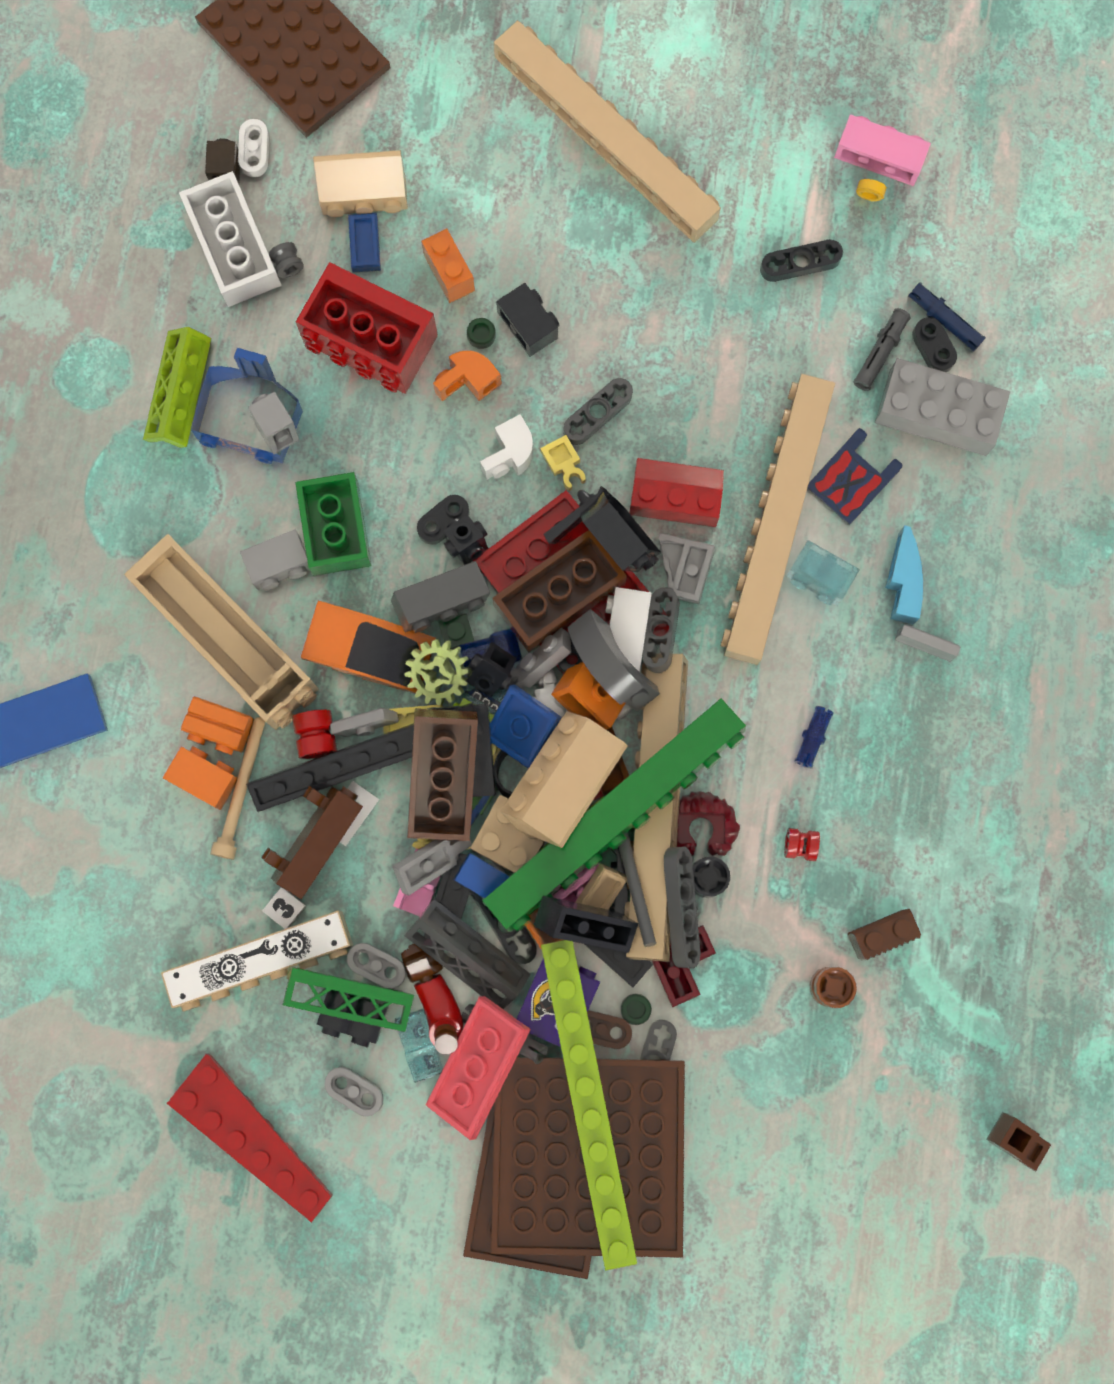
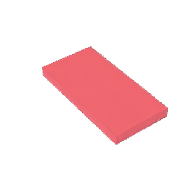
M479 996L457 1040V1049L450 1054L426 1106L469 1140H475L531 1029L487 997Z

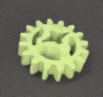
M439 639L433 640L431 647L427 642L420 644L422 651L414 649L411 653L415 659H409L405 663L412 667L410 671L404 673L405 677H412V682L407 685L408 688L416 687L418 690L415 697L418 698L421 695H425L426 704L435 699L437 706H440L444 703V698L449 703L455 700L454 693L458 696L464 693L461 685L467 686L469 684L466 682L467 678L464 675L470 673L471 670L463 665L468 660V657H459L460 647L454 650L450 649L451 641H446L442 646H440ZM437 653L433 661L423 660L426 655ZM450 659L454 663L456 670L453 669L450 663ZM437 666L440 667L439 672L443 674L440 678L436 677L437 672L433 670ZM420 675H422L426 685L423 683ZM442 684L453 685L449 690L439 691Z

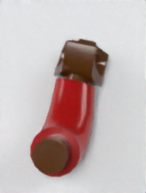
M409 945L408 949L401 953V958L409 981L412 983L420 981L414 987L427 1017L430 1041L439 1053L451 1054L457 1049V1040L463 1030V1019L460 1009L442 975H433L443 969L442 965L417 945Z

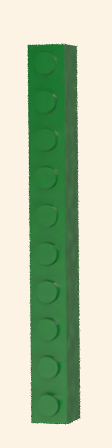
M720 698L588 810L575 827L563 848L549 843L482 901L508 932H511L513 929L517 932L520 931L531 921L529 915L540 907L543 895L553 897L561 888L565 891L571 888L579 880L577 875L583 869H593L603 860L601 856L603 852L609 847L612 850L616 849L627 839L625 834L630 829L635 827L638 830L645 825L651 818L648 814L657 806L660 810L666 807L675 798L672 794L680 787L686 789L692 785L698 778L696 773L704 766L710 769L722 758L719 754L727 747L733 749L745 738L743 733L746 730V725L725 701Z

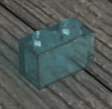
M807 540L786 577L791 579L790 582L795 587L801 590L809 589L816 593L817 599L827 605L835 604L838 606L860 569Z

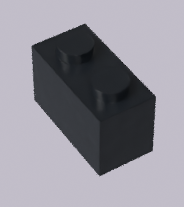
M523 283L496 301L497 313L529 357L558 339V327L560 325L557 318L551 311L546 312L542 306L543 301L539 293L535 289L530 290L526 283Z

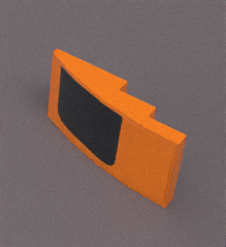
M318 600L301 659L361 677L363 680L416 694L418 690L416 687L408 688L407 686L412 682V677H405L404 673L410 671L412 667L405 663L409 659H415L411 653L414 649L422 651L420 644L427 642L431 647L432 641L436 638L421 632L415 633L414 630L405 633L401 625ZM432 653L426 655L423 660H430Z

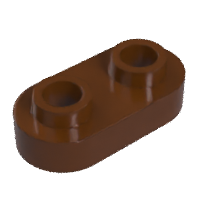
M588 1010V1020L592 1022L591 1035L593 1044L612 1049H621L629 1044L632 1038V1029L626 1020ZM614 1027H619L622 1030V1035L618 1039H614L610 1035V1031Z

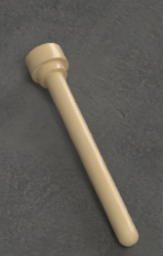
M256 717L253 720L221 837L217 838V842H213L211 855L231 860L235 858L237 848L234 847L236 841L233 838L247 791L246 784L250 780L265 726V721L261 717Z

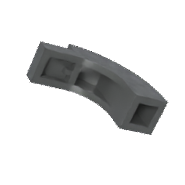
M591 609L567 627L573 645L590 673L620 705L625 702L637 712L660 695L658 687L639 672L621 652L615 642L610 625Z

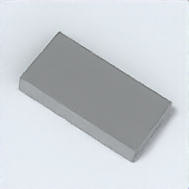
M904 625L900 628L895 638V641L949 662L958 656L961 648L960 645L909 625Z

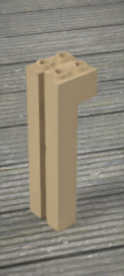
M169 534L161 539L124 574L273 729L277 730L279 727L283 729L293 721V711L300 705L304 708L316 699L317 695L315 693L319 688Z

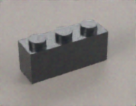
M543 895L533 926L553 938L629 953L638 923L616 911Z

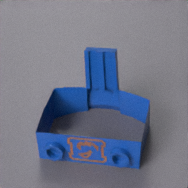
M237 348L234 359L239 369L223 366H211L208 368L198 398L191 431L196 439L199 440V443L206 447L216 448L219 445L254 455L256 460L266 464H272V461L283 464L289 446L281 450L280 455H273V453L199 432L212 385L226 380L247 378L248 375L272 381L275 386L285 391L297 402L292 416V421L295 428H297L303 413L299 400L290 391L276 382L266 355Z

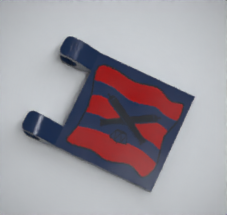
M861 428L854 432L840 450L809 482L807 487L848 525L859 516L882 489L898 474L903 466L897 459H893L880 474L857 454L855 450L867 437V433Z

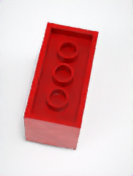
M331 262L328 263L295 321L305 344L304 346L309 351L318 355L322 352L330 356V360L341 367L348 365L356 369L355 372L367 380L374 378L380 381L384 388L394 393L398 390L406 394L438 336L434 313Z

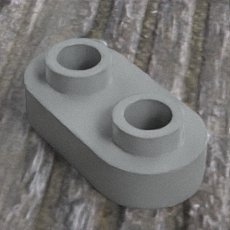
M356 944L348 952L347 963L349 968L384 988H396L405 980L406 968L402 961L370 944ZM361 953H367L369 956V962L365 965H362L358 960ZM388 967L396 969V976L393 979L387 978L385 974Z
M346 1067L335 1068L325 1078V1090L328 1095L357 1114L371 1116L382 1107V1091L351 1069ZM339 1077H344L347 1080V1086L343 1089L339 1088L336 1084ZM368 1093L373 1096V1103L371 1105L363 1103L362 1098L364 1094Z

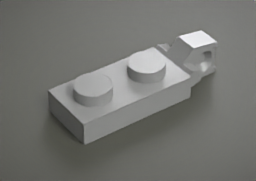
M560 628L555 634L547 636L540 647L533 653L525 655L521 663L511 670L512 678L505 689L508 690L510 685H516L521 689L525 686L529 688L571 653L570 634L563 628Z
M435 839L392 866L402 893L409 896L456 866V861L459 859L458 854L472 846L471 840Z

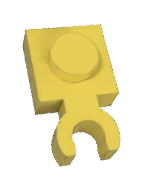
M567 435L540 448V452L554 476L563 473V484L568 491L572 490V484L569 479L573 476L578 477L582 484L585 483L586 477L584 472L579 468H575V465L580 463V458Z

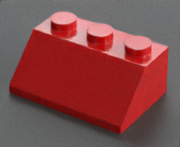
M637 458L629 513L631 516L716 527L720 517L724 470Z

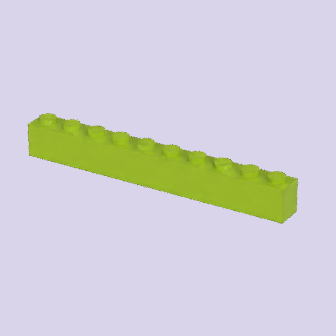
M567 940L542 944L541 948L605 1271L636 1265L637 1259L574 945L572 941Z

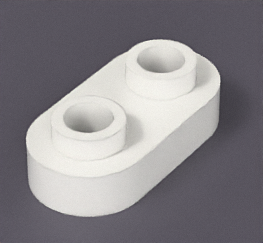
M249 119L239 129L238 163L245 175L258 177L264 174L268 168L269 133L262 121ZM254 135L260 136L257 140H251ZM254 161L259 162L256 166H250Z

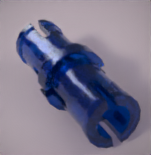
M821 706L815 707L809 727L803 731L802 737L804 739L794 760L795 763L799 765L803 763V767L810 769L813 767L820 745H823L826 741L824 735L834 714L829 709L826 712V708Z

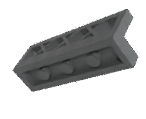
M435 899L430 902L420 918L404 935L481 996L487 997L502 1009L520 994L531 975ZM421 929L427 935H429L431 939H426L417 931ZM444 950L452 953L455 958H450L444 953ZM468 969L475 971L479 974V977L473 976L468 972ZM492 988L498 989L505 995V997H500L492 990Z

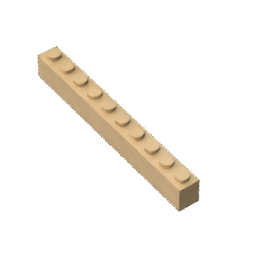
M517 20L494 41L495 58L692 242L695 243L718 221L721 209L718 201L712 195H706L699 188L698 183L690 175L686 176L679 170L677 163L671 157H665L658 150L657 145L652 139L645 138L639 133L636 125L630 119L625 120L618 113L612 102L609 100L605 101L599 96L595 87L590 82H584L577 75L572 65L569 63L565 64L560 60L555 50L550 45H544L532 28L529 26L525 27Z
M801 373L798 383L792 382L788 399L793 401L790 410H784L780 426L785 427L783 437L777 436L773 453L778 454L775 464L770 463L766 475V480L771 482L768 491H762L758 507L763 508L761 519L755 518L751 535L756 537L753 546H747L743 562L748 563L746 574L740 573L736 590L741 592L738 602L733 601L728 618L733 619L731 629H725L720 646L725 647L723 656L758 665L762 659L835 382Z
M656 654V657H653L652 660L654 663H657L658 659L663 657L661 654ZM673 654L670 667L662 673H653L647 669L645 663L642 664L641 673L658 687L660 695L641 708L643 710V720L638 722L637 727L638 739H641V749L636 752L635 756L637 769L684 730L688 660L683 654ZM680 788L672 794L675 798L666 807L660 810L657 806L648 814L651 818L645 825L638 830L635 827L632 828L635 829L634 841H630L656 939V945L644 947L638 924L630 951L626 953V957L633 960L669 962L671 938L664 873V854L669 847H677ZM630 894V902H626L624 914L638 923Z

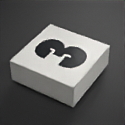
M281 887L262 911L281 927L287 929L305 909L306 905Z

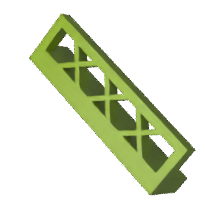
M190 327L178 328L167 332L143 440L150 443L165 441L179 448L187 447L211 337Z

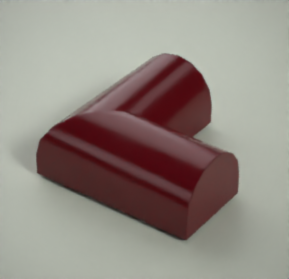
M704 925L698 927L700 961L716 954ZM670 941L669 962L652 961L671 1006L675 1007L701 994L690 969L675 966Z

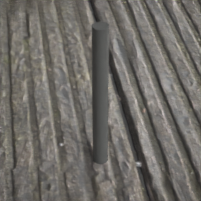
M626 833L627 839L619 846V851L644 947H651L656 945V939L629 836Z

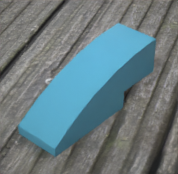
M904 525L898 533L885 588L897 591L890 619L913 625L920 619L923 574L921 559L911 527Z

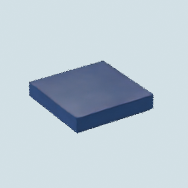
M510 685L490 723L492 743L523 766L529 768L562 717L518 686Z

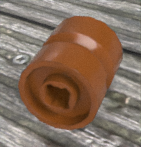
M824 967L819 969L810 981V992L813 999L825 1007H845L853 1001L857 992L854 977L847 970L840 967Z

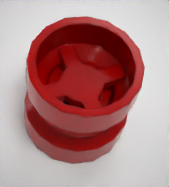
M788 828L784 846L785 858L795 859L797 856L804 857L807 861H816L820 845L819 831L810 830L807 833H803L796 828Z

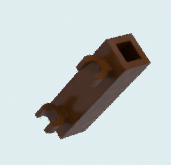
M308 786L302 796L318 806V808L285 857H282L270 848H267L261 857L266 863L276 868L271 879L301 900L363 808L362 805L356 802L358 795L344 786L340 791L332 786L326 796Z

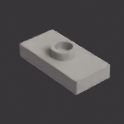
M379 708L334 721L330 724L331 733L344 737L356 734L357 736H368L374 734L375 729L398 723L399 720L397 712Z

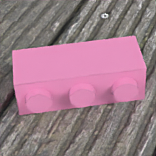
M850 114L834 158L914 186L931 143L924 141L919 136H910L899 132L894 127L882 126L871 122L866 117H856Z

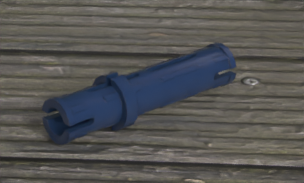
M921 282L908 295L909 298L927 312V317L937 319L947 330L969 347L972 352L986 339L985 336L980 334L944 303L946 301L944 298L941 297L939 299Z

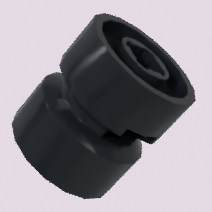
M704 857L693 864L695 895L702 898H712L723 893L728 888L730 871L727 864L721 859Z

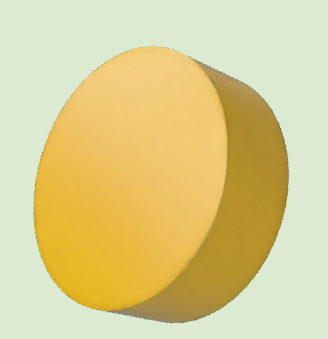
M861 179L858 182L856 193L865 200L880 201L884 199L887 187L877 180Z

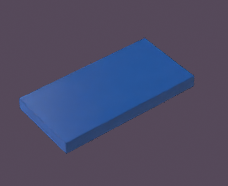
M88 673L0 704V768L108 731L91 676Z

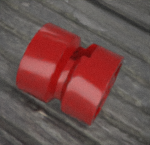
M312 710L292 716L294 732L300 736V739L296 741L299 759H314L337 751L335 736L329 732L331 730L330 724L333 722L331 710Z

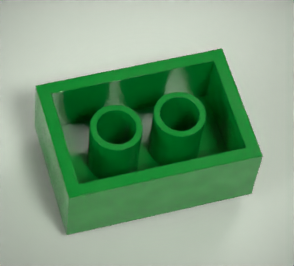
M350 472L295 482L308 568L313 576L372 566L359 483L355 473Z

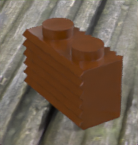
M910 909L898 911L847 933L857 958L860 960L875 958V956H880L881 953L892 951L893 948L909 944V941H915V939H920L921 932Z

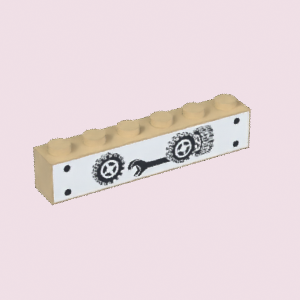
M338 910L161 972L171 1008L181 1007L182 1011L185 1012L201 1006L199 1000L211 996L212 1001H216L230 996V989L241 986V990L244 991L259 986V979L270 976L271 981L285 977L287 976L289 966L296 967L299 965L300 969H307L318 965V958L329 955L330 960L347 955L346 949L352 947L353 943L343 912Z

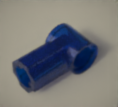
M506 629L491 634L489 638L459 645L461 656L468 657V660L463 663L464 667L468 666L476 653L481 655L491 642L516 657L515 662L521 660L522 655L516 635L511 629Z

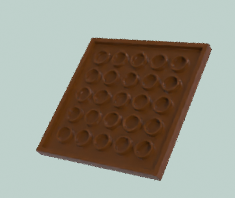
M517 1057L495 1100L491 1254L602 1256L564 1059L542 1057L544 1058L543 1061L536 1064L527 1057ZM596 1058L636 1257L683 1258L685 1061Z

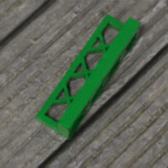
M289 966L286 977L288 983L282 1003L283 1006L397 1031H406L414 998L413 994ZM295 982L308 984L314 996L303 1003L291 1000ZM314 986L322 987L325 989L317 993ZM331 990L339 991L345 1001L335 1009L326 1008L320 998ZM345 993L353 994L355 996L348 1000ZM361 997L369 998L375 1008L365 1016L357 1015L351 1003ZM317 999L321 1007L311 1005L310 1003ZM375 999L385 1001V1003L378 1006ZM392 1003L403 1005L400 1023L388 1022L381 1010ZM348 1006L351 1013L343 1012L340 1010ZM378 1013L382 1020L370 1017Z

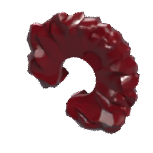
M691 791L689 795H682L679 800L677 847H686L689 849L691 857L694 855L697 844L690 834L689 827L695 819L704 818L713 826V834L707 844L708 853L711 856L716 854L725 856L732 849V843L737 839L740 830V824L736 822L733 807L727 804L725 798L721 800L711 792L699 791L696 793Z

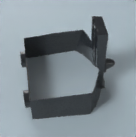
M600 486L596 495L579 490L577 492L580 501L579 508L543 534L549 544L555 545L583 521L622 571L638 573L642 568L645 571L649 570L659 561L657 556L661 553L627 509L602 486Z

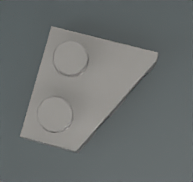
M660 533L659 541L668 587L675 591L678 599L700 604L715 552V546Z

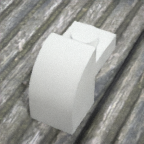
M521 414L495 427V436L502 450L480 461L481 470L487 480L491 477L496 479L504 476L512 466L519 476L530 465L533 456V440L531 432Z

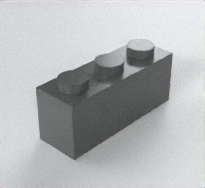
M474 561L394 591L391 603L404 632L414 630L417 633L429 628L432 622L439 619L442 622H447L457 617L460 611L468 609L469 612L482 608L490 595V590L477 562Z

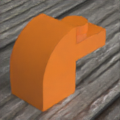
M468 350L450 355L449 361L452 369H445L440 372L433 383L435 393L441 401H444L464 384L480 401L502 384L501 374L490 360L478 352Z

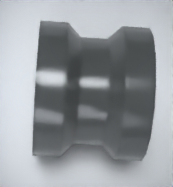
M292 242L281 243L269 251V257L276 264L275 271L280 278L294 276L304 267L301 258L296 255L297 248Z

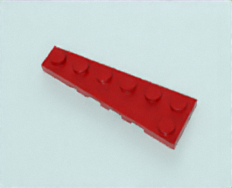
M209 1053L205 1054L166 1104L312 1223L333 1194L306 1163L301 1161L293 1148L274 1130L273 1125L254 1107L253 1102L240 1091L219 1063Z

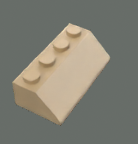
M566 711L500 812L518 831L563 848L628 745L591 719Z

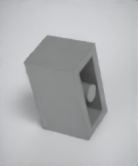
M275 392L270 395L262 394L253 400L252 405L248 406L257 429L273 455L299 441L294 422Z
M296 529L240 551L252 584L257 590H271L277 587L280 581L289 577L290 579H298L306 575L307 570H309L306 551Z

